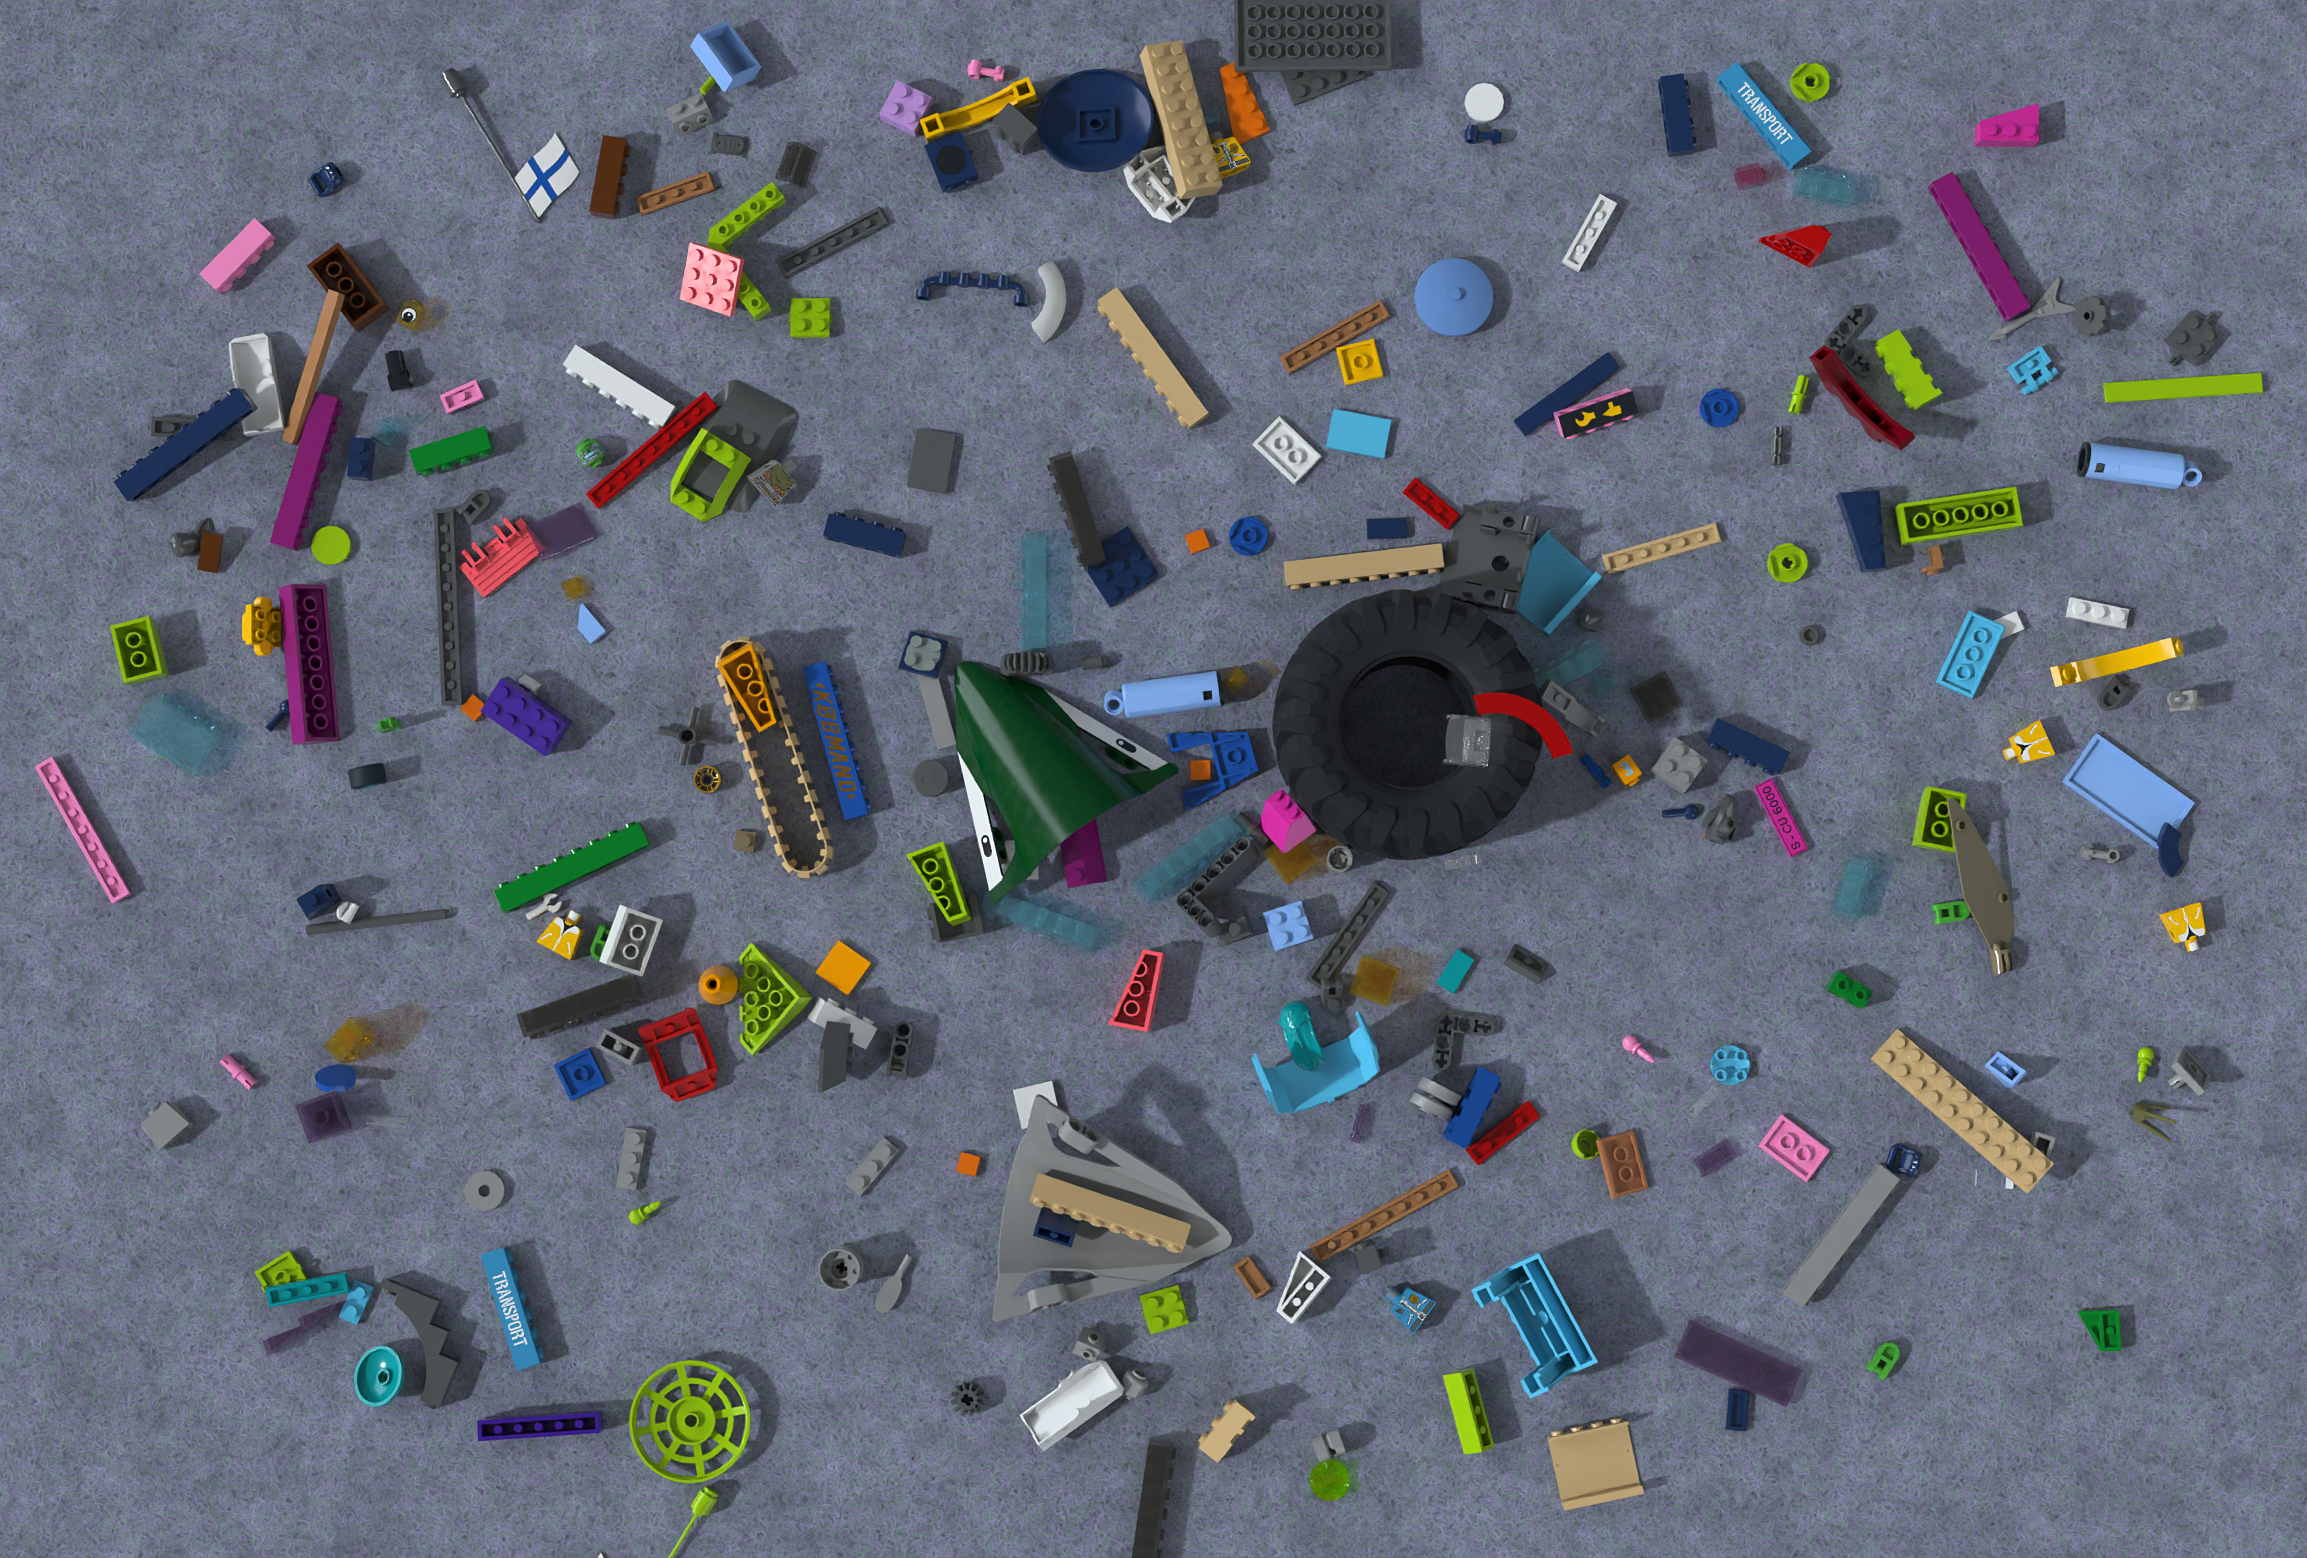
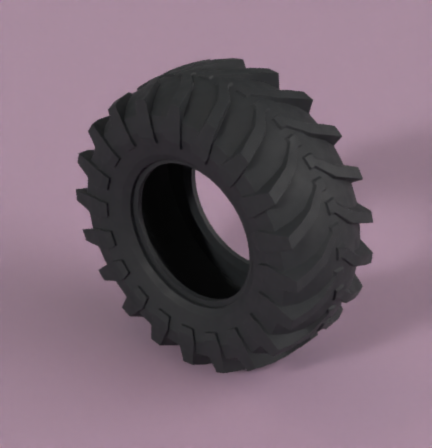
M1407 589L1384 591L1351 601L1318 623L1291 656L1279 682L1274 702L1272 732L1273 743L1276 747L1277 764L1296 804L1328 836L1344 845L1347 844L1358 852L1382 858L1418 860L1443 856L1462 849L1485 836L1507 817L1527 790L1536 768L1535 763L1542 749V737L1535 728L1517 717L1507 714L1478 715L1473 696L1478 694L1508 693L1526 698L1543 708L1536 684H1533L1536 680L1531 664L1515 647L1517 644L1506 629L1488 619V615L1476 606L1454 600L1451 596L1436 591H1412ZM1397 665H1410L1430 670L1445 679L1461 698L1468 718V740H1471L1472 744L1466 746L1460 763L1445 778L1420 787L1392 785L1381 781L1367 772L1351 752L1344 729V714L1348 697L1364 678L1380 669ZM1475 740L1479 741L1478 746L1473 745ZM1481 741H1485V742H1486V746H1485V747H1482V746L1480 745V742H1481Z

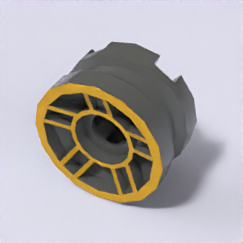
M703 766L695 772L693 783L700 792L713 794L721 788L722 776L716 768ZM706 776L712 779L709 784L705 783Z

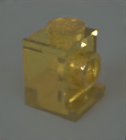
M1235 665L1221 682L1236 695L1250 679Z

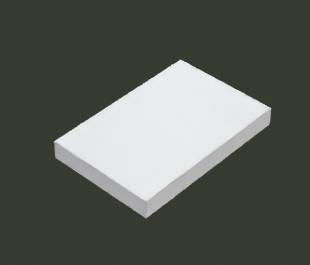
M1280 416L1252 444L1294 485L1322 458Z

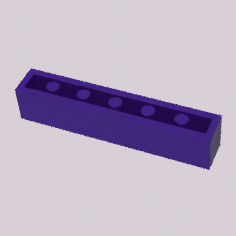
M603 1410L481 1418L477 1421L478 1441L601 1433L604 1431Z

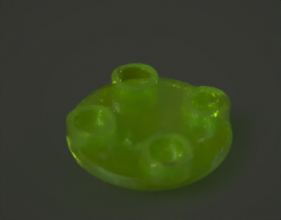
M1327 1460L1318 1463L1312 1469L1309 1483L1311 1490L1318 1498L1325 1501H1335L1347 1492L1350 1477L1347 1469L1341 1463Z

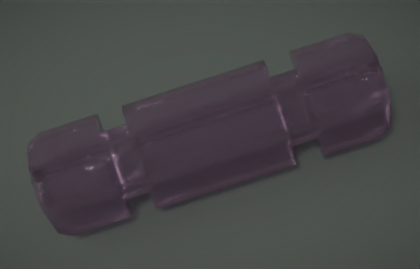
M1359 1105V1114L1356 1115L1352 1129L1354 1131L1350 1135L1351 1142L1360 1143L1361 1132L1363 1133L1367 1120L1366 1115L1369 1114L1370 1110L1368 1105Z

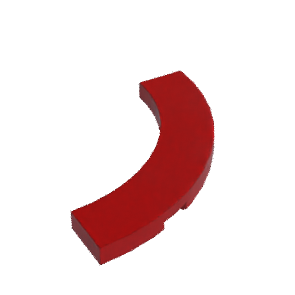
M1494 692L1473 696L1478 715L1507 714L1517 717L1535 728L1547 744L1552 758L1573 753L1571 744L1559 723L1536 703L1508 693Z

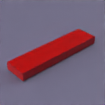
M1526 1101L1465 1150L1478 1166L1537 1120L1540 1115L1531 1103Z

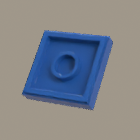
M590 1047L553 1065L570 1101L607 1084Z

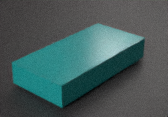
M1457 949L1436 984L1454 994L1474 959Z

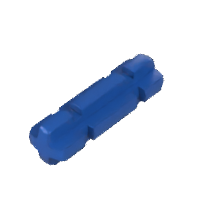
M1589 754L1584 755L1580 762L1587 766L1586 769L1596 781H1599V785L1603 789L1607 788L1612 783L1608 776L1604 775L1605 773L1598 764L1592 761L1593 758Z

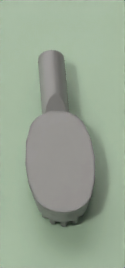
M905 1254L895 1275L888 1278L882 1285L875 1301V1307L879 1312H888L897 1301L902 1289L901 1279L913 1257Z

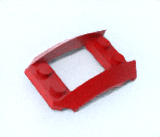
M685 1007L684 1011L649 1024L647 1022L638 1029L657 1076L661 1092L669 1095L675 1102H680L715 1088L718 1067L695 1008ZM693 1030L707 1068L671 1082L657 1043Z

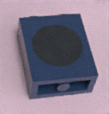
M961 131L924 145L942 193L955 192L958 190L957 187L964 184L965 186L973 185L979 179Z

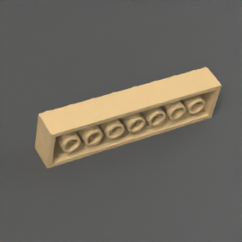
M1183 41L1146 45L1140 54L1179 199L1214 195L1223 184Z

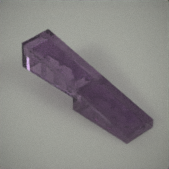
M340 1302L299 1317L300 1326L263 1340L267 1355L274 1354L341 1307Z

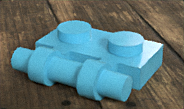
M2041 345L2006 368L2017 384L2023 380L2026 382L2027 385L2021 389L2024 395L2030 392L2034 393L2039 389L2040 385L2050 382L2058 374L2055 367L2050 370L2047 369L2046 365L2051 362V359ZM2039 370L2041 376L2034 380L2031 375Z

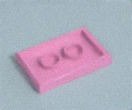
M1783 1114L1779 1116L1758 1145V1147L1805 1182L1809 1181L1831 1151Z

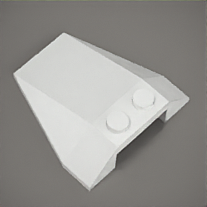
M1165 145L1142 150L1135 158L1122 165L1129 189L1154 218L1172 223L1185 214L1195 198L1179 199Z

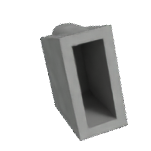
M173 1101L165 1102L160 1107L156 1106L149 1112L150 1116L141 1123L143 1130L151 1138L158 1150H165L194 1124Z

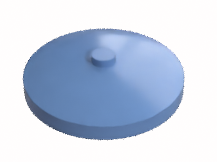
M1448 258L1432 264L1423 272L1415 288L1414 303L1419 318L1430 330L1446 337H1461L1474 332L1486 321L1493 305V290L1487 275L1477 265L1464 259Z

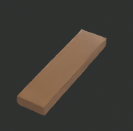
M707 171L636 196L635 200L641 216L715 191V187L710 173Z

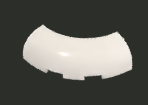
M1049 261L1038 268V274L1046 288V300L1041 313L1031 323L1033 330L1044 343L1059 327L1066 307L1065 283L1054 261Z

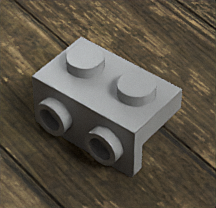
M702 93L666 109L678 136L687 134L714 121Z

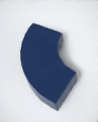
M2165 822L2157 840L2158 861L2165 874L2173 878L2184 863L2178 851V844L2182 834L2171 824Z

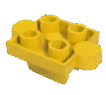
M257 597L254 605H246V613L242 615V639L246 641V645L254 646L257 656L264 657L271 654L272 648H281L280 608L272 607V601L267 597Z

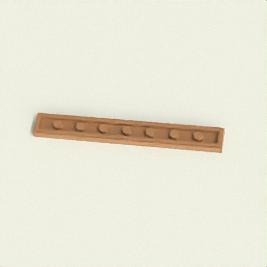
M328 289L282 440L294 445H299L345 297L344 294Z
M1447 1169L1309 1245L1317 1262L1321 1263L1456 1189L1459 1185L1451 1170Z

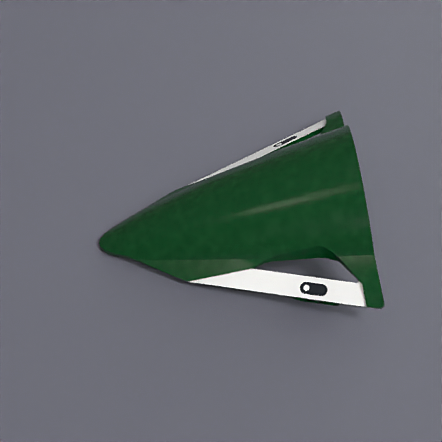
M970 661L960 662L956 666L954 673L956 749L959 755L989 886V896L993 904H997L1010 891L1030 877L1036 867L1055 848L1087 823L1126 800L1144 795L1166 779L1178 774L1179 768L1162 760L1040 686L1004 675ZM1078 729L1105 744V753L1110 759L1129 770H1136L1140 765L1148 771L1123 774L1113 769L1080 737ZM985 795L994 800L1014 837L1015 853L1005 874H1003L1001 864L1007 862L1008 856L1003 834L998 827H992Z

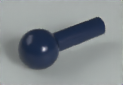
M288 699L280 703V710L265 726L269 732H272L286 715H290Z
M1688 804L1684 809L1662 811L1663 818L1685 816L1687 819L1693 820L1699 815V809L1694 804Z

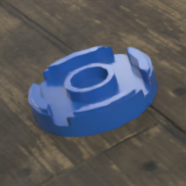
M1713 389L1707 392L1701 399L1699 406L1700 415L1710 426L1716 428L1726 427L1737 418L1739 412L1738 400L1734 394L1725 389Z
M1245 517L1235 521L1232 525L1229 540L1232 548L1237 553L1244 556H1253L1265 548L1268 533L1264 523L1259 519Z
M347 1065L324 1067L315 1075L316 1086L325 1092H330V1090H335V1092L346 1091L355 1085L356 1071Z

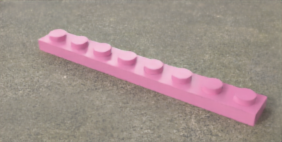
M50 757L36 765L35 768L111 903L115 904L132 894L55 757Z

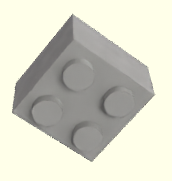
M1674 737L1652 766L1650 772L1683 794L1708 760Z

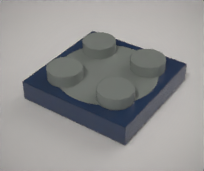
M910 631L898 668L937 679L948 647V641Z

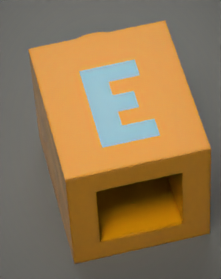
M1629 754L1610 766L1623 786L1628 784L1631 787L1640 780L1638 776L1642 773Z

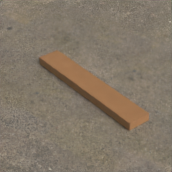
M1380 299L1283 354L1279 359L1289 375L1390 318V314Z

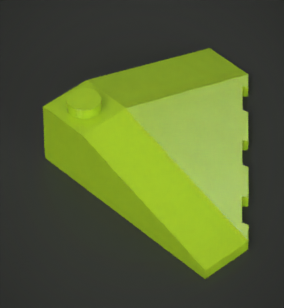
M751 942L739 956V965L745 967V975L739 977V993H744L745 1003L744 1006H739L740 1021L745 1023V1032L740 1034V1043L754 1056L804 1009L812 997L799 982Z

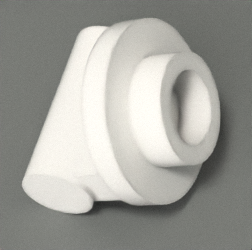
M348 901L342 902L337 908V918L350 924L359 906Z

